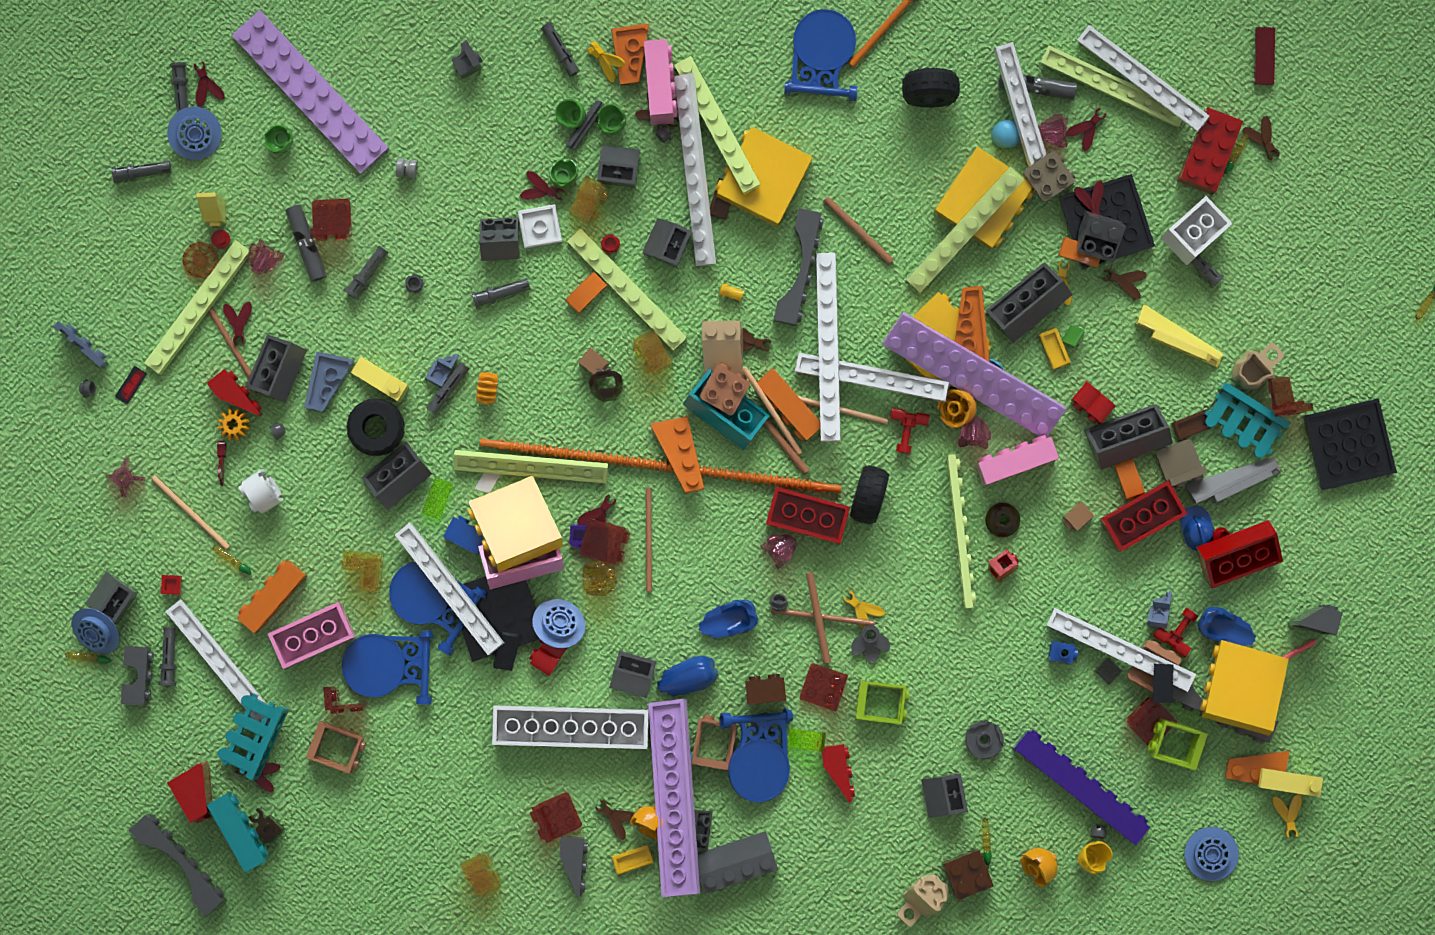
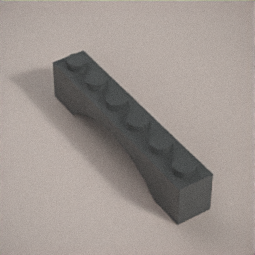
M802 208L798 210L794 229L799 237L802 250L801 269L793 287L785 296L778 300L774 322L796 326L797 322H801L803 311H799L801 303L805 304L807 293L804 292L805 285L809 286L811 278L808 270L809 266L813 267L815 256L812 255L813 248H818L820 237H816L817 230H822L824 221L823 218H820L821 213Z
M1191 684L1188 692L1173 685V704L1177 701L1183 704L1182 708L1193 712V709L1200 712L1199 716H1202L1203 711L1200 710L1203 699L1195 691L1193 685ZM1275 721L1274 731L1269 736L1235 726L1232 727L1236 728L1234 732L1243 736L1247 733L1253 736L1252 740L1263 744L1264 742L1270 743L1279 722ZM1217 722V724L1225 728L1229 726L1228 724Z
M146 814L128 831L141 845L160 849L180 864L190 882L193 903L205 917L208 916L226 900L224 897L225 893L220 887H215L211 883L212 879L206 872L202 873L199 870L197 861L185 854L186 849L180 843L176 844L173 841L171 832L167 829L164 830L159 825L161 823L154 814Z

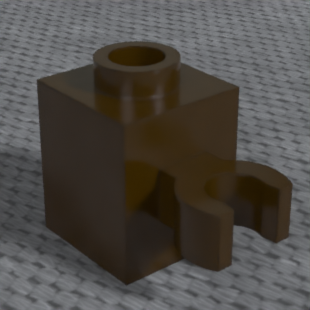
M257 808L256 811L259 813V818L255 819L250 815L249 820L259 824L255 830L267 843H270L285 828L272 815L265 818L263 810Z

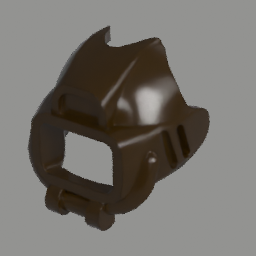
M610 367L602 370L596 369V373L589 379L590 390L594 397L602 402L616 400L623 389L622 375L612 371ZM610 376L615 378L616 385L614 387L597 388L596 379Z

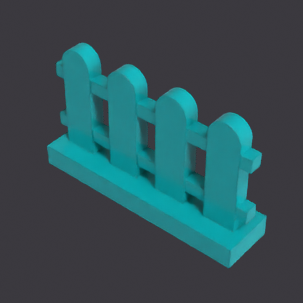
M1227 382L1222 383L1218 389L1222 392L1221 395L1216 394L1214 398L1217 401L1211 411L1206 410L1204 413L1207 416L1205 425L1207 427H1214L1219 423L1223 426L1221 434L1225 438L1231 437L1233 433L1240 436L1237 444L1241 448L1249 446L1250 443L1256 446L1254 455L1257 458L1264 457L1266 453L1270 455L1272 450L1269 448L1276 437L1281 438V429L1286 430L1291 422ZM1231 400H1236L1238 404L1236 405L1232 403ZM1228 406L1233 409V412L1228 420L1224 421L1221 419V416ZM1248 409H1250V410H1252V411L1255 412V413L1252 415V414L1248 413L1247 411H1248ZM1243 417H1246L1250 421L1242 432L1237 427ZM1266 419V420H1268V421L1271 422V423H1270V425H1268V424L1264 423L1263 421ZM1262 427L1266 431L1258 442L1253 438L1259 428Z
M255 693L252 696L245 695L241 698V704L246 707L245 713H236L234 715L233 721L239 725L237 731L230 730L225 735L226 740L231 742L229 749L221 748L218 751V757L223 760L222 764L228 766L230 763L240 768L239 772L242 774L247 772L246 778L250 780L259 779L289 711L287 707L277 706L275 708V703L270 702L267 704L257 699L259 695ZM252 711L264 716L261 722L250 717ZM244 728L256 733L254 739L242 734ZM236 746L248 751L246 757L234 752Z

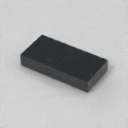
M501 632L500 638L504 644L496 650L493 668L512 671L521 636L520 634Z
M1154 663L1153 703H1173L1174 664Z

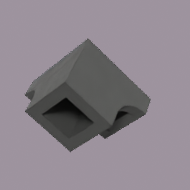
M467 40L461 43L460 54L451 60L461 78L464 79L482 69L480 63L483 61L478 52H473Z

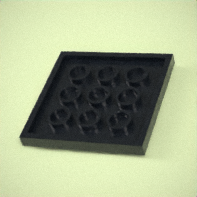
M1132 174L1104 182L1103 195L1099 206L1101 216L1121 221L1126 226L1115 259L1155 247ZM1094 186L1084 188L1090 197L1092 196ZM1075 192L1059 196L1058 199L1071 239L1078 241L1079 228L1085 211L1090 212L1091 210L1076 197ZM1100 259L1099 264H1102V263H1105V262H1108V261ZM1079 262L1081 270L1090 267Z
M1379 398L1303 416L1321 490L1397 473Z
M486 576L464 583L471 590L476 589L478 586L487 592V597L485 599L481 597L476 607L499 636L501 632L520 634L519 646L540 639L533 628V615L536 607L527 580L491 590L489 589ZM464 625L462 633L472 662L496 654V651H494L491 655H487Z

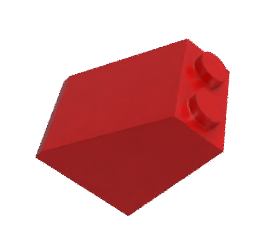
M205 761L167 782L190 823L196 821L198 824L211 817L209 815L211 812L207 807L209 803L213 802L209 763Z

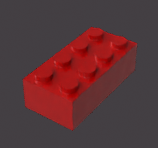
M1207 107L1204 112L1210 118L1199 132L1196 131L1177 182L1213 195L1218 189L1243 120Z
M1168 480L1099 518V521L1116 551L1121 552L1187 515V512Z
M775 487L765 525L840 545L850 506Z
M1269 520L1197 547L1202 573L1211 589L1283 562L1278 534Z

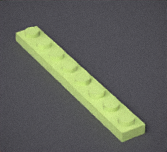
M1052 46L1047 47L1040 64L1177 128L1182 122L1180 118L1139 87Z
M690 56L675 64L674 66L679 75L694 74L698 110L743 194L745 195L760 187V182L692 57Z
M1010 166L908 277L907 281L921 293L1025 179Z
M579 229L567 241L673 351L687 339L676 325L582 229Z
M236 240L233 242L144 362L146 365L162 375L252 252Z
M455 450L454 470L607 484L608 463Z
M956 454L946 457L964 608H973V604L976 603L975 592H971V584H974L973 573H969L968 566L972 565L971 555L967 554L966 546H969V537L964 532V527H967L966 515H962L965 501L964 496L960 497V489H963L962 478H958L957 470H960L959 458L956 459Z

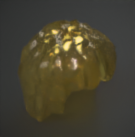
M592 561L584 564L582 580L586 594L606 596L614 590L618 577L610 563L607 561Z

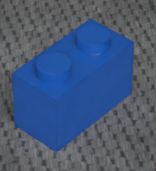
M460 515L458 518L453 517L443 537L479 555L478 546H481V541L484 540L482 535L478 536L475 527L468 524L470 520Z

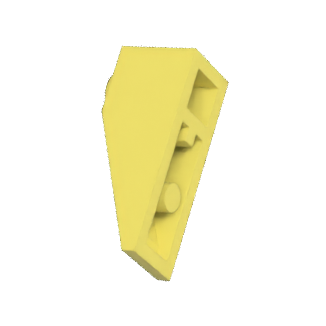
M196 193L203 222L209 224V227H221V224H226L225 200L217 193Z
M363 357L359 358L351 371L352 374L399 403L410 387Z
M1261 768L1258 787L1320 797L1323 778Z

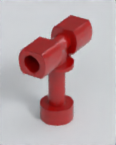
M891 408L889 419L901 421L900 425L904 426L901 444H897L896 452L911 454L912 446L908 445L911 428H915L916 424L928 426L930 414L919 412L912 414L905 412L903 409Z
M1185 608L1182 612L1184 618L1175 631L1170 630V632H1167L1163 628L1158 627L1152 636L1161 643L1165 644L1166 642L1174 648L1173 651L1186 658L1192 648L1182 642L1184 638L1181 635L1190 621L1195 623L1199 617L1188 608Z

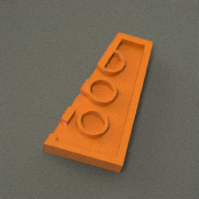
M982 286L965 287L962 289L955 342L989 361Z
M688 416L650 424L684 493L703 491L704 485Z

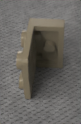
M1055 150L1024 170L1025 177L1043 202L1048 201L1064 189H1068L1076 182L1073 172L1066 168L1062 156L1056 153Z
M1186 439L1156 452V457L1165 480H1169L1170 484L1175 486V489L1185 486V481L1192 479L1193 482L1204 478L1203 474L1208 473L1206 466L1201 465L1191 439Z

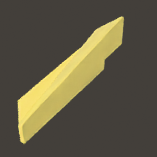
M1142 306L1135 325L1152 331L1151 340L1218 368L1223 356L1220 351L1150 307Z

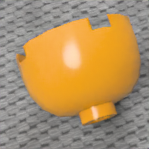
M960 389L949 390L946 402L938 401L937 405L941 413V420L952 428L962 427L971 422L977 411L974 397L967 391Z
M655 805L653 807L643 806L639 808L629 822L633 828L637 825L640 833L658 840L657 829L659 828Z
M1039 847L1032 848L1020 858L1027 876L1031 874L1035 878L1033 882L1039 887H1045L1057 875V857L1051 851L1049 852Z

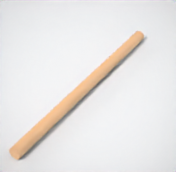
M742 368L745 376L797 454L802 453V450L748 368Z
M798 396L805 404L820 407V401ZM840 407V413L883 424L888 423L886 418Z
M156 476L151 478L158 487L226 550L230 547L226 541Z

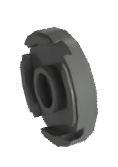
M979 721L971 725L967 730L965 743L968 751L976 758L990 759L1001 751L1004 738L1002 731L997 725L989 721ZM986 736L988 741L983 744L981 738Z

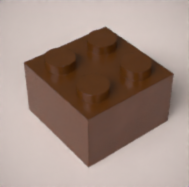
M769 674L767 679H761L760 676H750L749 680L745 681L748 705L786 701L784 677H780V674Z
M978 848L942 862L957 900L994 886Z

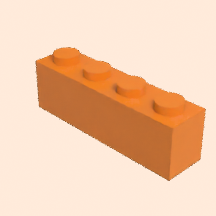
M773 368L757 381L775 411L778 410L783 415L781 417L783 422L787 426L791 424L794 427V434L800 440H809L821 429L820 420Z
M282 561L276 568L278 572L273 577L270 575L263 583L265 587L261 591L257 590L252 595L251 603L248 606L245 604L239 610L238 614L240 615L237 619L254 634L261 630L308 576L292 561Z

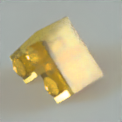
M586 175L577 190L578 195L568 212L570 215L590 225L591 221H596L600 213L597 210L601 204H605L609 195H607V187L604 184Z
M653 328L633 340L635 344L632 346L638 358L642 356L645 363L642 365L648 374L652 373L655 376L673 365Z
M343 550L341 569L360 571L358 591L380 593L384 555Z
M484 851L460 863L468 882H471L478 898L501 886L499 882L502 881L497 871L494 872L491 867L493 861L490 855H485Z

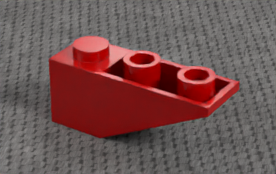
M223 369L207 382V385L219 399L260 417L263 415L260 412L262 407L256 400L252 402L248 397L250 392L244 385L240 387L236 382L238 377L232 370L228 372V370Z
M844 744L821 746L824 768L846 799L852 802L851 797H855L854 786H850L849 778H852L851 766L847 767L846 759H850L848 747H844Z

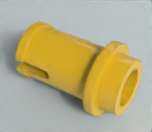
M722 283L719 294L723 298L726 296L741 302L744 290L729 286L728 283Z

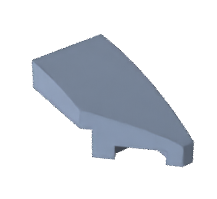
M454 354L443 359L438 358L427 373L425 380L442 388L454 368L459 355Z
M1172 591L1167 592L1166 596L1160 599L1156 598L1153 600V605L1150 606L1147 626L1167 629Z

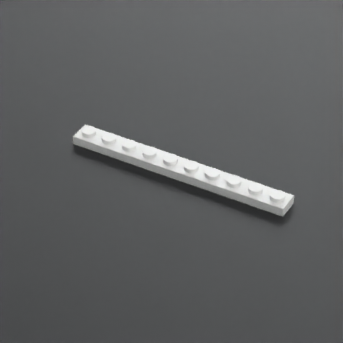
M693 73L674 76L695 260L696 266L716 264L695 78Z
M816 253L821 442H841L836 253Z

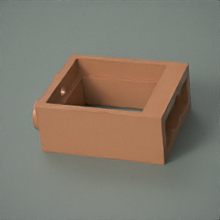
M703 715V718H699L691 764L728 770L737 724L731 725L726 761L699 757L698 750L703 723L720 726V722L714 720L715 716Z
M319 721L306 758L350 774L352 770L356 771L359 760L357 757L359 752L362 753L365 748L366 742L363 741L365 736L324 721ZM327 729L357 740L348 766L317 755Z

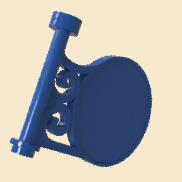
M822 9L807 14L800 20L794 32L792 80L785 82L784 93L788 94V96H790L791 92L849 97L848 101H856L858 86H850L849 89H840L838 87V74L841 68L850 60L855 50L856 35L852 24L845 16L833 10ZM798 58L807 66L801 69L800 77L803 80H807L808 75H804V72L808 71L812 75L809 81L802 82L797 78ZM823 75L829 76V80H827V78H824V84L830 85L833 82V88H827L821 85L820 79Z
M415 561L401 567L391 581L389 596L392 607L407 622L414 624L435 623L443 626L450 635L446 642L441 641L438 649L451 656L455 649L452 645L463 629L464 624L458 617V622L454 629L449 625L455 622V617L450 616V620H448L447 614L452 612L456 615L452 608H448L449 604ZM457 581L475 606H477L481 597L484 599L487 597V592L477 586L476 589L471 590Z
M421 631L419 637L367 634L357 638L348 646L342 660V672L347 684L360 695L380 697L389 694L402 684L414 683L421 686L420 696H416V704H432V697L428 696L430 637H434L432 631ZM395 641L415 642L418 645L417 654L411 657L407 653L409 648L412 649L411 653L416 652L414 645H406L402 651ZM411 666H418L421 669V680L414 679L418 676L416 669H412L413 675L409 674L408 669Z
M784 708L782 713L731 716L730 713L720 714L719 722L722 729L731 728L732 724H739L741 728L739 746L733 752L729 761L728 777L732 788L742 798L752 802L769 801L779 795L786 786L790 773L787 756L786 724L793 720L792 710ZM745 723H756L758 730L754 736L751 735L750 731L755 732L756 728L754 726L746 727ZM774 724L780 727L781 747L775 742H773V740H776L779 737V730L774 727H771L769 729V727ZM768 729L771 732L774 731V735L769 736Z

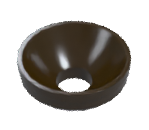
M997 503L987 511L985 523L987 529L993 535L1008 537L1013 535L1019 528L1020 515L1018 510L1011 504ZM1001 514L1009 516L1010 520L1007 525H1001L998 522Z

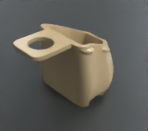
M1270 343L1259 354L1253 350L1246 351L1235 362L1232 379L1240 384L1242 390L1259 389L1264 383L1274 377V371L1271 368L1284 357V353L1274 343ZM1270 349L1277 352V358L1273 361L1269 360L1266 356L1267 351Z
M935 874L920 877L914 885L904 892V898L907 902L898 911V918L910 927L921 914L924 917H930L939 913L942 906L948 900L947 884L942 882ZM906 909L913 911L914 917L912 920H907L904 917Z

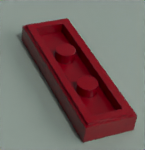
M1256 27L1254 85H1274L1275 27Z

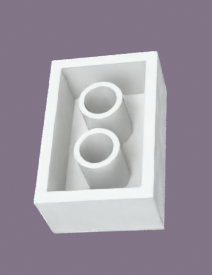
M1205 196L1169 228L1161 239L1188 265L1223 234L1232 223Z

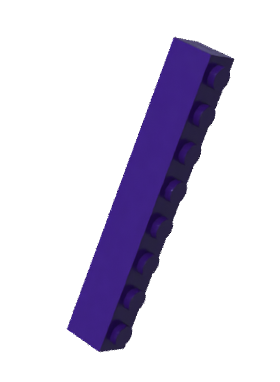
M1026 730L1013 746V749L1126 839L1137 845L1150 828L1146 824L1148 820L1140 814L1138 816L1131 812L1133 808L1127 803H1119L1116 800L1118 796L1110 790L1105 792L1101 788L1102 784L1095 778L1090 780L1085 776L1087 772L1080 766L1075 768L1071 765L1072 760L1065 754H1062V756L1055 752L1057 748L1049 742L1046 744L1040 740L1042 736L1036 731L1032 730L1030 732Z

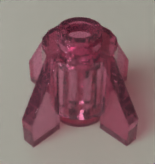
M1054 114L1042 121L1041 125H1038L1042 141L1049 142L1059 148L1067 147L1066 127L1068 118H1063V114Z
M259 239L257 244L252 243L249 248V265L252 267L251 270L259 275L262 273L266 274L268 270L282 261L285 254L274 251L269 246H266L263 240Z
M975 416L971 422L963 426L958 439V447L979 445L983 449L988 448L991 431L981 417Z
M125 458L120 468H117L113 474L106 475V479H113V482L119 486L122 497H127V487H130L135 480L145 481L146 477L135 476L134 472L129 469L130 459Z
M784 533L772 535L760 546L761 549L768 552L771 558L774 559L775 566L779 569L791 559L796 549V540L792 535Z

